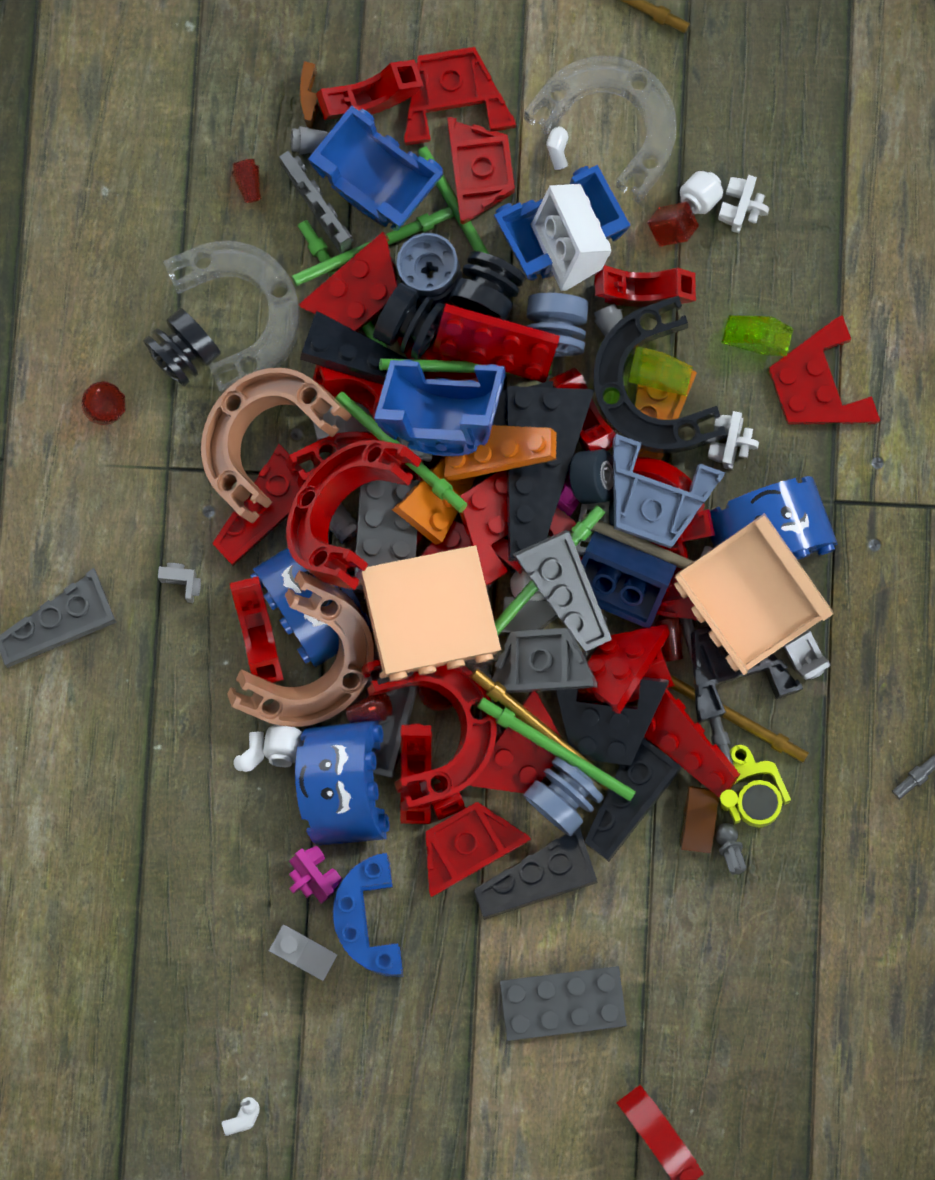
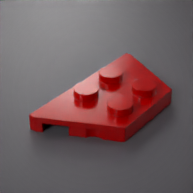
M447 117L460 224H466L515 193L508 135L497 131H487L484 127L475 124L469 126L457 122L456 118Z
M381 232L298 305L314 314L318 311L356 332L362 329L383 310L389 297L399 285L395 276L394 260L391 258L388 235L385 232Z
M659 625L611 635L612 640L599 645L587 662L597 681V687L584 689L594 693L595 697L602 703L606 701L611 705L615 713L620 714L669 637L670 631L668 626Z
M531 691L521 705L561 737L537 691ZM510 727L504 728L495 741L488 764L470 786L524 794L535 781L541 782L546 776L544 770L546 768L550 769L553 766L551 762L557 756Z
M475 802L430 828L425 833L429 894L431 898L524 845L531 838L479 802Z

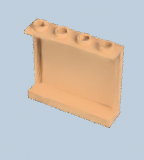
M765 513L678 572L675 576L678 582L674 585L683 598L689 596L695 605L691 608L700 623L707 622L712 629L708 634L718 648L723 645L729 654L725 657L727 662L735 672L740 669L743 675L747 674L749 669L821 620L824 621L833 615L832 609Z
M476 545L367 567L365 571L359 570L356 573V577L359 579L358 586L363 585L383 670L379 674L380 679L389 677L390 681L402 680L408 677L407 673L418 671L419 675H426L436 672V667L447 665V669H455L465 666L464 661L475 659L476 663H483L493 660V655L501 650Z

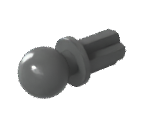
M722 823L716 828L714 833L715 840L722 846L719 852L725 857L729 872L732 875H740L747 868L741 851L743 845L737 841L738 831L736 827L730 823Z

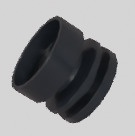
M479 251L470 252L467 258L469 264L464 265L462 269L469 279L460 278L457 280L450 294V300L460 308L507 320L513 307V303L507 297H517L520 290L518 287L523 286L526 276L518 268L499 257Z
M400 283L389 297L379 316L373 338L388 346H392L399 337H402L400 351L405 354L413 345L411 358L419 360L436 339L445 305L439 302L431 310L433 299L428 297L420 306H417L419 291Z
M179 308L166 320L172 331L169 336L157 328L154 330V333L161 343L158 344L150 336L146 337L143 342L148 348L151 358L167 376L178 381L182 386H186L190 381L182 370L186 369L191 375L196 377L198 372L192 362L197 359L205 366H208L221 354V351L202 327L185 310Z

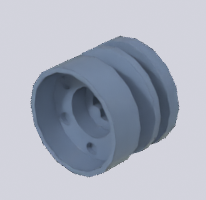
M435 233L418 234L407 240L398 252L396 265L400 279L403 284L419 291L417 303L422 304L428 297L433 299L432 306L439 302L445 304L450 300V294L457 280L462 278V272L455 248L448 239ZM434 270L433 277L428 278L429 271Z
M563 293L532 294L528 296L527 318L536 323L529 324L527 327L560 336L554 357L583 354L585 343L581 340L585 339L586 331L575 326L587 323L589 302L584 298Z
M556 757L551 763L560 774L557 775L546 768L544 773L551 784L546 786L539 781H535L523 796L553 825L568 836H572L583 823L582 818L575 810L580 807L585 811L592 812L594 808L586 800V797H589L596 803H600L604 797L586 774L576 766L574 767Z

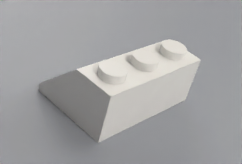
M581 184L550 185L531 226L543 253H548L553 262L551 271L560 290L566 291L602 270L612 250Z

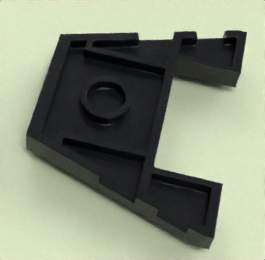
M709 626L694 630L690 634L698 723L721 717L726 713L715 687L726 682L765 671L776 699L798 693L803 689L798 679L794 680L786 670L788 667L782 659L778 660L774 654L749 669L747 674L743 675L740 669L735 672L725 658L729 654L723 645L718 648L708 634L712 631Z
M643 677L640 681L638 707L625 705L620 714L615 713L611 705L606 702L578 699L579 689L556 690L569 745L587 760L631 766L667 689L669 680Z

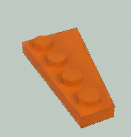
M642 351L635 407L644 414L656 419H678L697 372ZM640 448L637 457L653 458L662 461L664 454Z
M492 425L488 442L485 446L479 445L476 452L461 456H445L444 477L449 481L556 460V432L552 428Z
M445 456L440 459V462L434 468L430 469L438 478H444L453 486L452 490L458 496L469 491L476 478L474 476L449 481L444 477ZM423 479L392 509L435 545L443 542L458 513L445 499L441 500L432 492V487Z

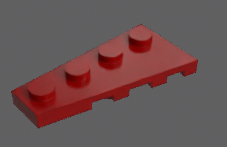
M278 444L267 464L264 465L254 482L272 503L268 508L258 502L254 504L250 500V497L253 495L251 494L244 501V506L252 513L256 511L259 514L256 521L252 524L239 516L235 511L212 543L232 566L289 516L293 501L300 490L297 484L299 476L297 472L303 468L300 465H296L297 471L290 472L286 465L290 454L280 444Z
M666 689L644 737L720 798L723 791L732 788L740 773L716 744L712 745L704 735L705 730L698 722L696 724L685 712L686 706L679 698L676 700Z

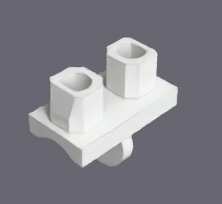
M748 175L747 180L735 177L730 179L726 194L741 200L738 207L723 202L718 220L732 225L731 231L740 233L746 211L750 212L748 221L752 223L757 222L759 215H768L769 207L762 204L765 195L756 193L754 201L750 200L757 177Z
M733 411L732 416L720 415L721 417L715 420L714 431L724 426L728 438L726 444L712 442L708 453L709 459L723 463L724 468L733 470L738 447H740L739 457L747 458L749 449L755 450L759 446L758 441L751 439L753 429L745 428L743 437H740L743 418H741L742 413Z

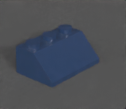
M594 531L581 560L600 609L645 628L651 627L675 572L676 565Z

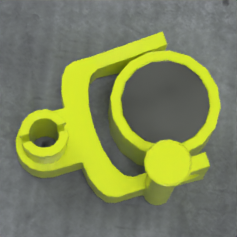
M736 745L730 750L734 767L740 773L734 785L747 777L758 774H770L774 778L776 786L767 781L757 780L745 785L739 795L733 790H725L720 796L721 808L724 811L730 812L734 825L740 823L742 819V821L753 827L768 826L780 814L782 802L784 805L790 803V796L773 762L762 761L756 763L748 747ZM743 753L745 755L744 761L738 760L735 754Z

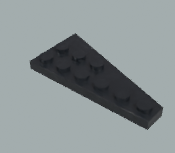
M507 386L505 389L506 426L552 428L556 432V460L507 470L508 561H517L513 556L514 553L547 539L595 389Z

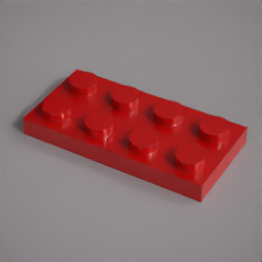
M445 304L432 352L478 365L494 364L504 366L507 373L544 383L546 382L560 336Z

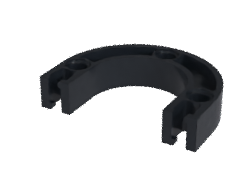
M679 295L638 309L621 319L604 338L594 365L596 399L607 423L618 435L642 443L641 449L655 453L685 452L724 439L727 434L724 426L719 427L717 431L705 434L700 433L699 423L714 417V420L721 417L717 406L682 418L662 420L650 417L637 409L625 391L624 373L632 355L641 346L655 339L688 329L686 315L681 316L680 320L665 324L661 321L660 314L674 308L676 310L681 309L682 304ZM650 317L657 322V325L652 330H645L640 325L641 321ZM609 391H615L620 395V399L615 404H607L603 399L604 395ZM683 427H690L694 430L695 436L690 440H682L678 432Z

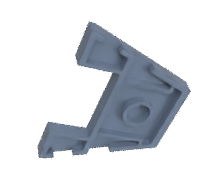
M616 434L613 438L614 529L671 548L692 521L702 504L708 499L713 489L724 477L725 472L699 464L697 465L689 492L633 473L642 443Z

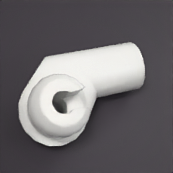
M563 127L552 129L546 143L555 170L568 166L564 154L568 133Z
M249 732V749L241 756L237 755L235 757L234 767L236 770L252 771L263 761L264 732Z
M244 1098L240 1103L241 1108L237 1117L222 1121L225 1136L253 1127L259 1114V1104L254 1098Z

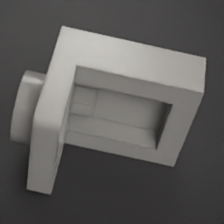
M167 563V567L159 566V581L161 583L186 585L185 599L189 603H194V596H199L201 589V578H197L195 570L184 569L185 565L179 563Z
M806 630L783 646L795 671L805 680L819 677L824 673V669L830 666L829 661L822 655L809 630Z

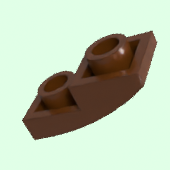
M688 787L683 813L685 821L680 842L681 850L711 854L718 796L708 788Z

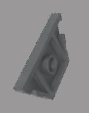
M568 628L510 632L505 643V650L496 662L495 666L497 669L492 678L494 682L498 681L506 687L507 693L597 687V681L572 631Z

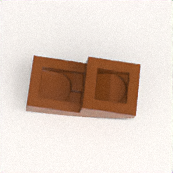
M304 61L300 81L301 105L306 126L313 129L319 109L316 93L312 92L317 70L315 64Z

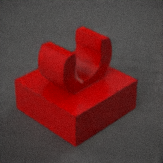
M442 782L434 785L438 793H441L443 790ZM460 792L442 801L432 803L438 820L466 808Z

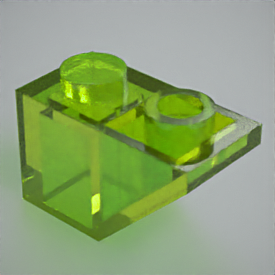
M729 315L721 343L762 355L787 356L794 328L772 316Z
M637 346L629 375V382L686 396L693 366L666 353Z

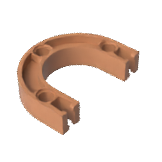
M267 368L242 377L219 397L204 425L201 440V457L206 476L217 493L238 515L252 524L259 517V514L256 511L253 513L244 506V501L251 494L253 495L250 497V500L254 504L258 502L268 508L272 501L247 476L242 466L240 456L241 443L250 423L259 414L271 407L294 405L299 407L320 429L333 437L339 428L335 424L332 426L323 419V415L333 407L330 411L333 416L338 415L345 421H348L352 416L324 387L296 370ZM316 396L314 402L311 403L312 398Z
M299 570L294 581L298 583L301 590L305 591L308 589L312 591L311 597L306 598L297 595L290 588L287 590L285 597L291 608L324 622L336 631L339 637V649L333 665L318 680L299 687L279 686L241 670L236 681L240 683L243 690H252L254 692L253 696L249 697L237 693L236 689L232 687L227 693L231 707L271 724L289 727H301L320 723L346 709L359 696L369 677L364 678L362 667L374 660L372 635L355 602L337 587L324 583L318 578ZM326 600H333L330 605L321 606ZM348 673H354L350 678H343ZM269 699L274 700L269 705H263V703Z

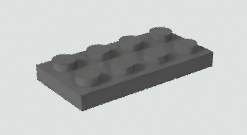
M379 480L359 486L355 554L368 563L367 567L416 557L417 530L392 509L420 481L411 480L408 486ZM357 567L354 568V577H356V573L360 570ZM363 585L357 586L353 592L364 593Z
M619 966L500 981L507 1041L627 1026Z

